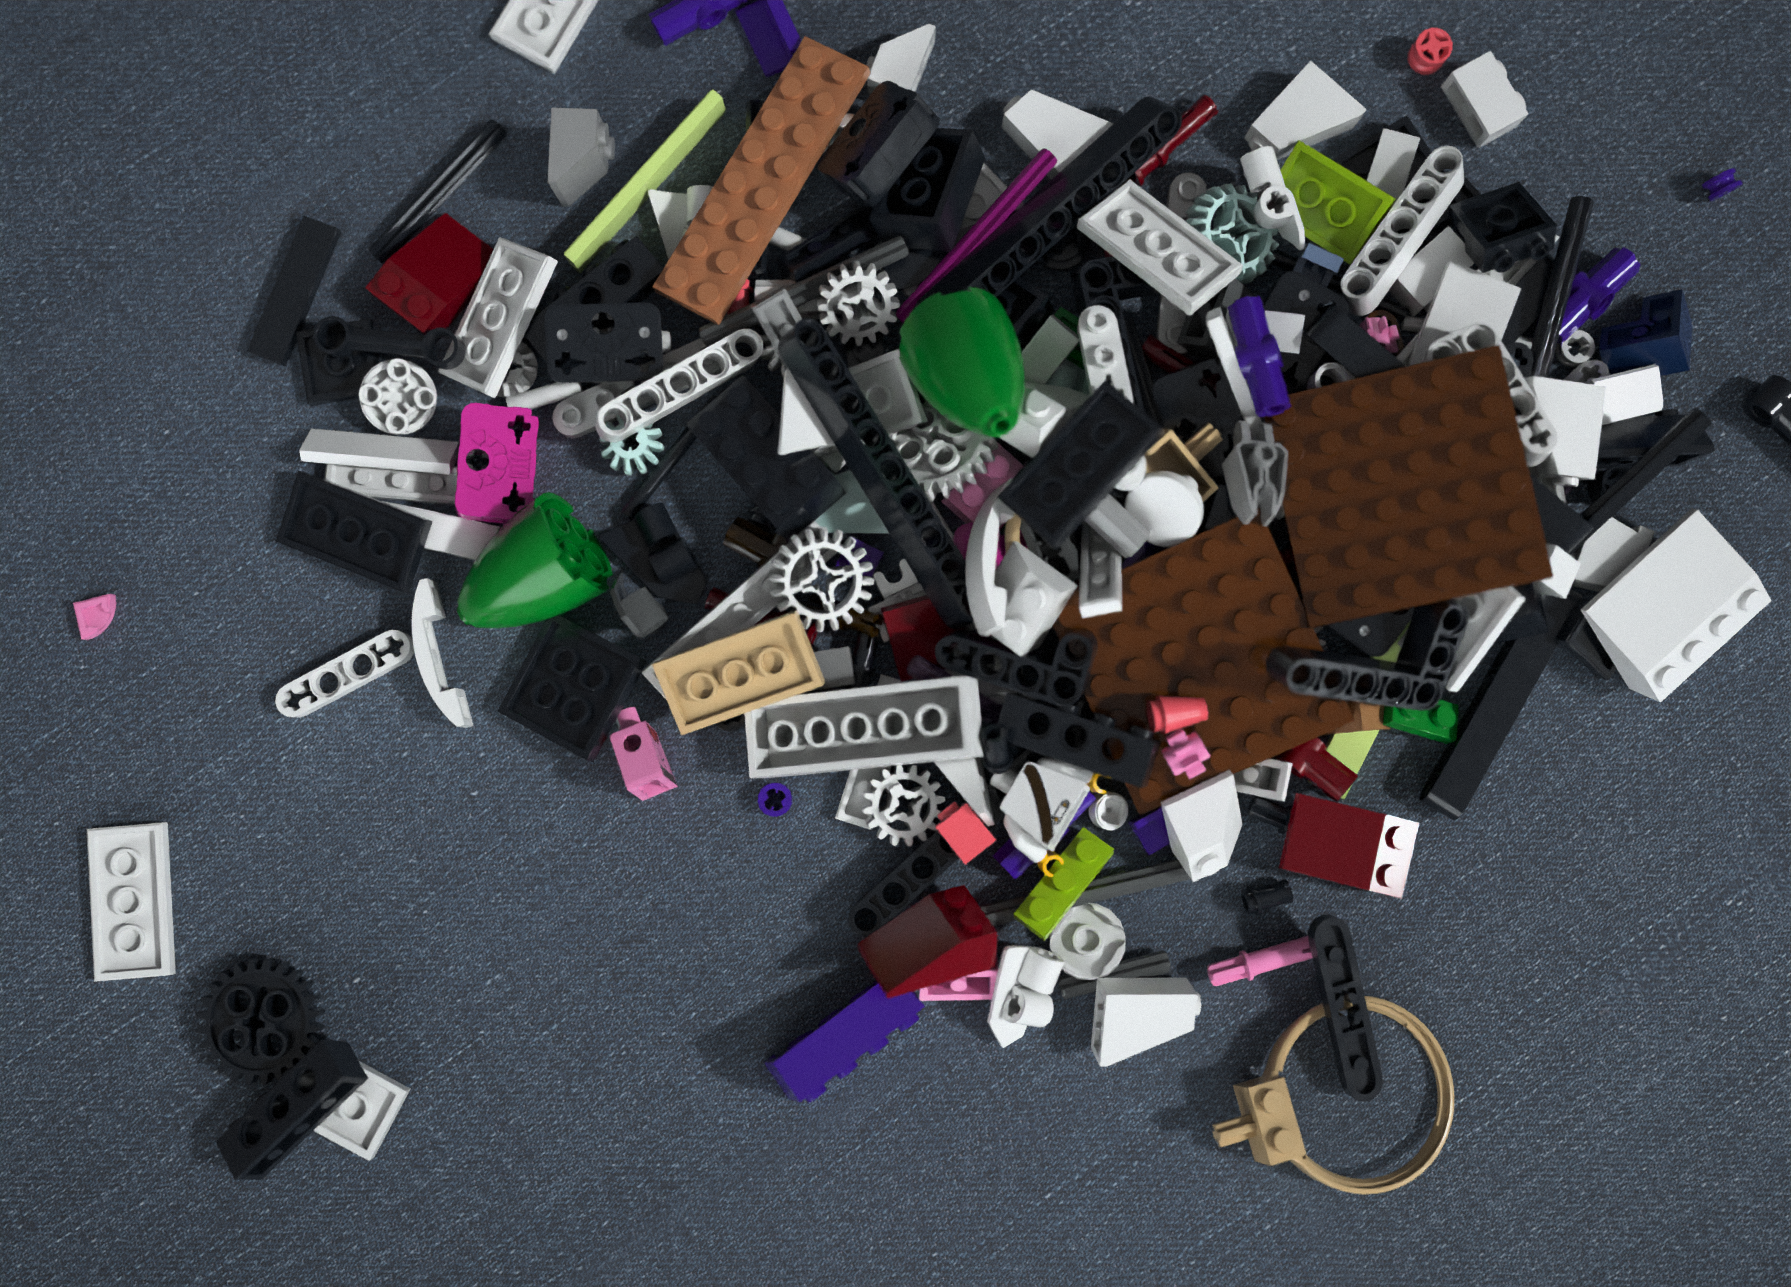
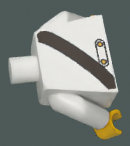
M1042 757L1036 763L1027 761L1019 774L1011 769L1002 774H994L990 785L1007 794L1000 805V809L1006 813L1003 824L1014 846L1030 860L1037 863L1040 870L1048 877L1054 876L1046 868L1050 860L1057 859L1062 865L1064 864L1063 859L1054 852V849L1089 790L1104 794L1107 791L1099 789L1097 786L1098 777L1102 776L1112 779L1052 757Z

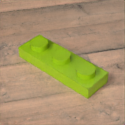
M1083 827L1060 855L1064 864L1062 865L1056 860L1049 869L1054 876L1048 877L1044 875L1016 910L1014 919L1045 941L1114 854V849Z

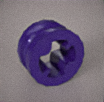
M1735 168L1726 170L1701 185L1703 190L1707 189L1710 191V196L1708 197L1710 202L1723 197L1743 185L1741 180L1734 178Z
M781 783L767 784L759 792V808L768 816H781L789 811L792 805L793 797L791 791ZM771 789H776L775 793H779L781 790L786 797L781 801L783 808L775 811V806L769 809L765 803L769 799L767 792Z

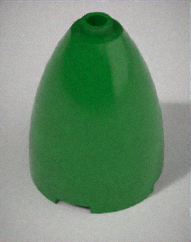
M969 287L967 291L955 292L945 296L938 292L924 300L909 314L899 332L902 337L899 359L909 378L922 396L940 414L956 425L975 434L989 437H999L1007 434L1017 424L1023 407L1025 369L1014 327L1002 304L991 293L975 287Z
M545 492L518 511L505 523L478 555L463 582L457 599L458 616L467 625H472L476 628L496 629L518 627L553 618L587 603L610 589L607 584V578L613 575L610 562L593 530L586 531L581 522L571 515L574 512L573 506L562 497L551 492Z

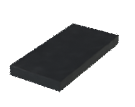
M1105 380L997 497L1056 550L1161 438L1165 431L1158 423Z
M298 471L276 542L400 592L409 593L433 521L308 472Z

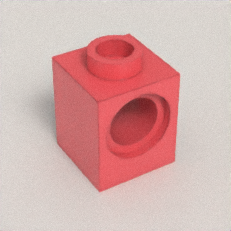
M953 802L937 815L941 822L935 827L965 865L996 841L966 802L960 807L956 802Z

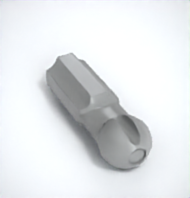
M1109 493L1084 519L1125 559L1136 553L1150 535V532Z

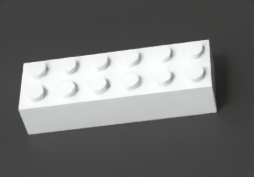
M967 676L795 695L745 713L749 778H776L985 757L983 741L981 739L982 723L978 679Z

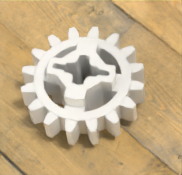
M855 261L853 270L848 271L844 264H841V274L839 276L830 272L827 274L830 286H819L820 295L824 297L816 300L818 310L823 311L819 315L821 324H829L827 329L831 337L840 332V339L844 344H846L850 337H854L857 346H861L863 337L866 336L874 343L876 342L875 333L878 330L886 335L889 333L885 324L887 321H897L895 312L891 310L900 307L898 298L893 296L897 293L895 284L888 283L889 276L886 271L876 275L877 269L873 263H870L866 270H862L860 262ZM874 287L881 292L882 303L873 297L875 293ZM860 299H864L865 304L859 303ZM851 303L857 304L856 308H852ZM833 304L837 305L838 309L843 310L842 321L835 315Z
M914 764L909 765L907 772H904L902 765L894 766V773L892 774L885 768L880 769L883 779L878 781L870 778L869 782L874 787L873 792H863L862 795L870 800V805L862 808L863 813L872 814V818L866 823L869 828L879 826L880 828L876 836L881 840L890 834V844L894 846L898 844L900 838H903L908 847L912 846L914 836H917L923 842L926 841L927 838L924 831L927 828L933 831L938 830L935 827L936 824L932 821L941 812L937 809V804L945 801V797L935 795L934 793L941 786L940 783L937 781L928 783L927 781L931 773L927 770L921 772L919 776L916 775L917 765ZM898 780H913L920 786L914 787L911 790L904 789ZM885 789L888 794L886 803L883 807L879 808V799ZM900 796L911 799V802L907 804L909 809L907 813L901 810L895 811V808L899 805L898 798ZM927 801V811L924 818L921 819L919 816L921 807ZM895 820L904 821L909 829H894L889 827L887 823H892Z

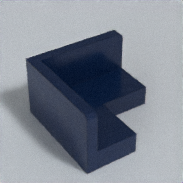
M1680 289L1643 297L1641 320L1601 328L1599 353L1602 362L1607 365L1610 375L1653 364L1659 366L1660 376L1690 370L1692 321L1683 290Z

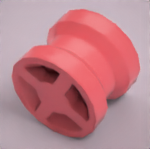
M1439 28L1424 30L1409 49L1408 63L1410 67L1421 75L1436 73L1452 52L1453 43L1450 36ZM1423 52H1427L1432 58H1429Z

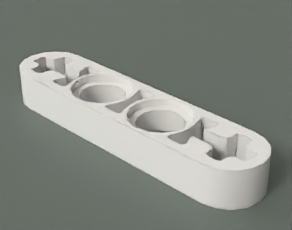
M389 630L284 685L276 694L275 703L277 709L287 717L301 718L311 714L408 662L414 654L413 639L410 635L399 630ZM390 640L403 641L404 645L399 648L401 653L399 656L388 653L379 657L373 650L376 647L377 651L384 652L392 647ZM365 654L371 659L372 666L366 675L359 676L353 669V662L356 657ZM332 672L338 678V686L335 691L327 694L320 688V679L325 673ZM311 690L318 698L317 701H315L313 696L301 699L299 701V709L288 706V702L292 700V692L302 695Z

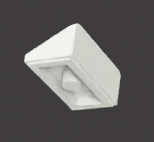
M1656 364L1591 379L1590 384L1607 386L1602 425L1661 411L1663 408L1659 366Z

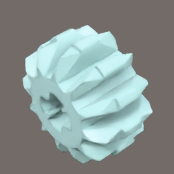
M617 415L619 425L615 427L610 422H607L605 425L607 428L617 431L624 427L623 419ZM652 423L629 436L633 441L636 436V440L639 443L635 450L629 447V451H627L628 447L625 444L629 437L616 443L607 442L600 437L599 441L601 444L608 446L601 452V455L604 459H612L610 467L614 471L623 466L624 473L627 476H631L636 465L638 470L645 474L647 473V467L644 462L648 460L654 465L659 463V460L652 452L664 451V445L655 441L663 435L660 428H652Z

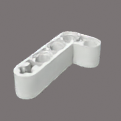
M1476 322L1433 342L1421 363L1432 361L1433 358H1444L1474 351L1467 342H1475L1481 348L1500 345L1513 405L1522 414V416H1516L1527 465L1528 467H1533L1543 462L1557 444L1558 435L1556 429L1495 330L1490 325Z

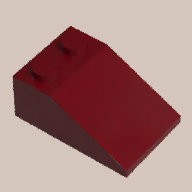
M445 212L392 255L365 288L381 303L425 336L430 330L435 328L448 329L467 306L494 249Z
M1296 793L1279 868L1402 899L1419 823Z
M962 885L927 895L859 942L858 950L886 998L889 999L996 968L997 931L966 886Z

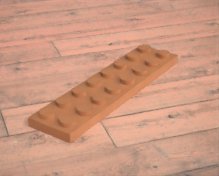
M806 36L803 38L654 283L653 289L656 293L720 325L841 124L844 116L871 73L867 65Z

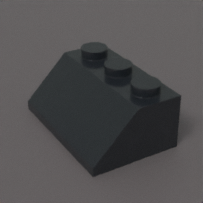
M1666 409L1654 412V416H1637L1602 425L1596 470L1607 469L1619 464L1631 468L1687 414L1679 415L1678 409ZM1706 431L1668 466H1681L1715 452L1714 443Z

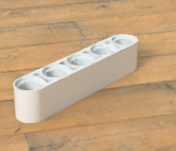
M1441 146L1430 153L1343 275L1341 280L1342 296L1347 300L1351 314L1357 316L1367 315L1379 305L1462 188L1464 183L1463 156L1457 148ZM1444 169H1452L1451 171L1446 173L1440 172ZM1422 199H1431L1426 203H1418ZM1401 229H1410V230H1409L1408 232H1406V233H1402V234L1396 233L1397 231H1399V230H1401ZM1388 259L1383 264H1375L1377 260ZM1358 289L1367 290L1365 293L1361 295L1352 294L1354 291Z
M744 328L738 330L601 407L596 419L598 435L607 442L616 443L622 441L747 371L755 365L762 354L763 341L761 336L752 329ZM739 342L749 344L753 350V356L743 357L739 355L735 349V344ZM706 360L717 362L721 367V373L718 375L708 374L703 368V362ZM674 378L684 379L689 385V391L686 393L675 392L671 388L670 381ZM642 396H649L655 400L657 409L645 412L638 406L637 399ZM609 414H616L623 419L624 427L617 431L611 430L606 427L603 418Z

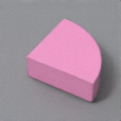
M106 594L73 603L81 639L90 640L100 635L109 626L116 610L115 595Z

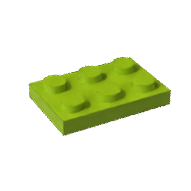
M1298 140L1280 170L1286 188L1294 196L1304 227L1305 237L1327 251L1344 258L1343 261L1350 265L1396 200L1393 196Z

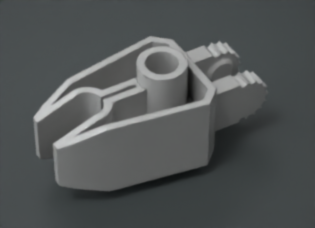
M1238 421L1233 433L1234 449L1222 464L1231 505L1238 518L1246 525L1257 514V508L1259 507L1262 526L1266 527L1276 516L1285 493L1288 451L1280 443H1274L1271 424L1261 423L1259 425L1255 441L1251 440L1248 422Z

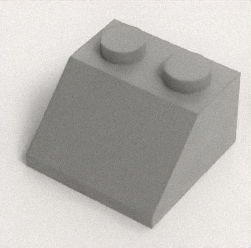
M551 108L547 182L563 207H570L608 173V160H614V137L609 136L608 124L603 123L597 109Z

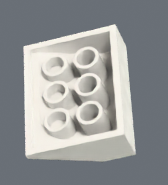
M1691 508L1590 600L1581 611L1628 688L1658 702H1662L1770 603L1771 599L1756 572L1697 509Z

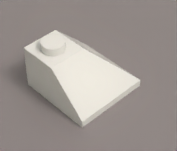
M1230 770L1161 802L1172 853L1193 882L1205 876L1213 875L1228 865L1243 825L1234 775Z

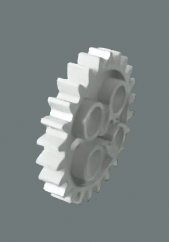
M925 399V404H922L927 422L889 437L919 486L926 493L929 501L933 502L937 493L942 492L945 499H949L950 490L953 488L959 493H963L964 488L962 484L966 481L973 485L977 484L974 474L976 472L980 474L988 472L984 462H994L995 458L992 450L998 449L999 446L995 437L975 434L956 425L940 414Z

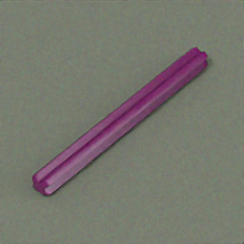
M1045 148L1040 150L953 247L952 252L950 251L899 307L895 314L902 324L913 311L916 302L998 229L1055 166L1057 159L1049 150Z

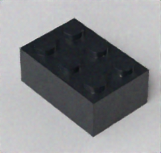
M937 128L885 196L874 205L869 219L882 243L901 236L907 248L952 252L985 161L984 154L973 130Z

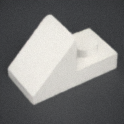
M1266 759L1233 774L1236 792L1285 802L1292 763Z

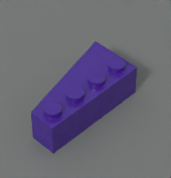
M874 981L848 1001V1006L845 1008L840 1007L824 1017L817 1024L818 1028L816 1030H809L791 1041L790 1045L786 1048L788 1051L779 1058L773 1054L763 1063L789 1100L801 1102L805 1099L807 1103H810L827 1090L824 1084L835 1075L842 1079L858 1066L855 1060L866 1051L873 1055L887 1045L889 1041L886 1036L896 1028L902 1032L919 1020L916 1013L925 1006L916 993L913 991L887 999L878 982Z

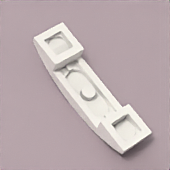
M1012 478L995 489L980 508L971 529L967 546L965 564L967 598L976 628L980 635L986 637L1003 628L1005 624L1008 589L993 585L999 526L1014 517L1015 513L1003 504L997 496L1013 480Z
M385 502L433 521L424 549L452 554L456 557L476 560L486 544L500 529L498 526L467 520L462 517Z
M428 578L421 579L415 592L412 609V639L419 671L431 697L445 716L457 727L468 728L473 726L465 690L448 688L432 626L433 621L446 618L437 582Z

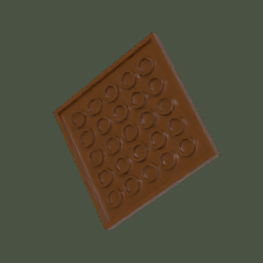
M1500 345L1289 394L1290 408L1272 417L1264 416L1265 424H1271L1274 443H1280L1288 451L1285 493L1282 503L1310 628L1552 579L1554 577Z
M1259 507L1257 508V514L1248 525L1243 524L1238 516L1186 541L1121 570V611L1083 618L1079 608V588L1074 591L1053 624L1060 641L1069 631L1078 627L1086 628L1096 636L1098 649L1084 695L1093 713L1097 712L1116 719L1114 726L1129 730L1131 725H1136L1151 730L1148 724L1146 706L1147 702L1155 700L1156 696L1203 697L1205 699L1208 711L1207 720L1184 727L1182 730L1186 736L1196 731L1210 755L1209 758L1202 761L1206 771L1191 779L1188 778L1185 771L1175 776L1161 751L1169 746L1165 737L1173 732L1164 735L1160 731L1154 732L1152 738L1162 742L1148 785L1139 788L1125 783L1139 815L1160 807L1161 802L1228 770L1235 774L1355 721L1346 700L1296 693L1270 677L1266 671L1265 665L1269 654L1281 645L1321 651L1323 649L1314 629L1309 627L1307 613L1267 526H1262ZM1079 639L1069 641V650L1073 655L1079 657L1087 655V647L1083 641ZM1112 737L1107 742L1113 758L1119 759L1124 753V745L1120 739Z

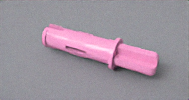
M1308 936L1246 953L1244 950L1239 951V956L1209 964L1207 966L1208 978L1213 986L1223 985L1243 978L1251 981L1258 974L1312 959Z

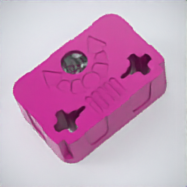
M470 403L464 407L461 414L455 492V510L459 517L478 522L505 524L518 511L533 501L539 420L538 416H532V409L494 406L483 403ZM515 422H522L523 429H526V431H523L522 437H520L519 444H516L514 430L508 429L513 428ZM474 455H481L482 461L488 462V465H483L481 471H475L472 464L466 463L467 460H473ZM513 488H516L515 495L517 496V501L524 503V505L518 506L516 512L509 511V505L502 503V501L506 502L509 500Z

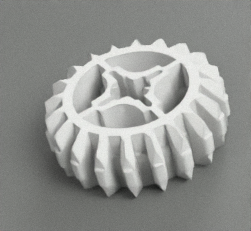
M820 527L819 538L814 539L812 530L807 528L804 530L806 542L801 543L800 539L794 534L790 539L796 546L795 549L790 551L784 545L779 547L781 553L787 556L785 562L776 558L772 560V565L782 569V572L769 574L770 581L781 582V586L771 590V595L773 597L785 595V598L777 604L778 609L782 611L792 606L793 608L790 612L797 610L799 615H803L801 622L804 629H807L810 626L811 620L815 619L816 630L822 632L824 620L829 619L832 629L837 630L839 623L836 617L842 615L843 619L850 624L853 622V619L847 611L851 607L858 613L864 611V608L856 600L858 597L870 600L871 594L861 588L862 585H873L874 579L869 576H862V572L871 570L873 566L871 562H858L867 552L864 548L851 552L856 543V539L852 536L841 544L843 532L839 529L835 530L832 539H828L827 528ZM819 548H829L842 553L850 565L844 567L826 566ZM808 552L810 561L809 571L804 576L790 582L794 564L803 554ZM816 561H818L819 567L824 570L823 572L826 575L829 572L833 575L830 579L826 580L827 587H825L827 597H825L824 591L820 589L817 583L814 586L811 584L812 580L817 578L818 568ZM852 577L849 593L835 606L833 593L835 587L839 583L846 581V578ZM800 591L803 593L811 591L817 593L820 596L824 609H811L802 605L795 599L793 593Z

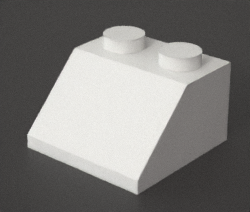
M1014 541L994 575L993 586L1008 589L1004 627L991 635L1020 657L1039 648L1074 593L1077 585L1019 542Z

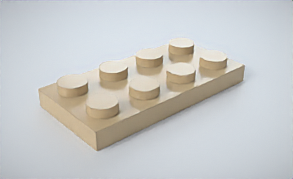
M797 610L657 660L652 664L681 735L821 687L825 683Z

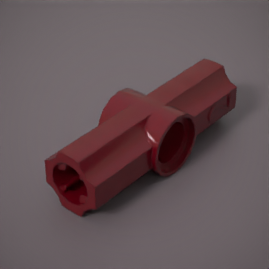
M1318 737L1275 756L1278 761L1292 763V774L1299 778L1305 777L1335 802L1339 801L1358 778L1356 773L1326 751V745Z

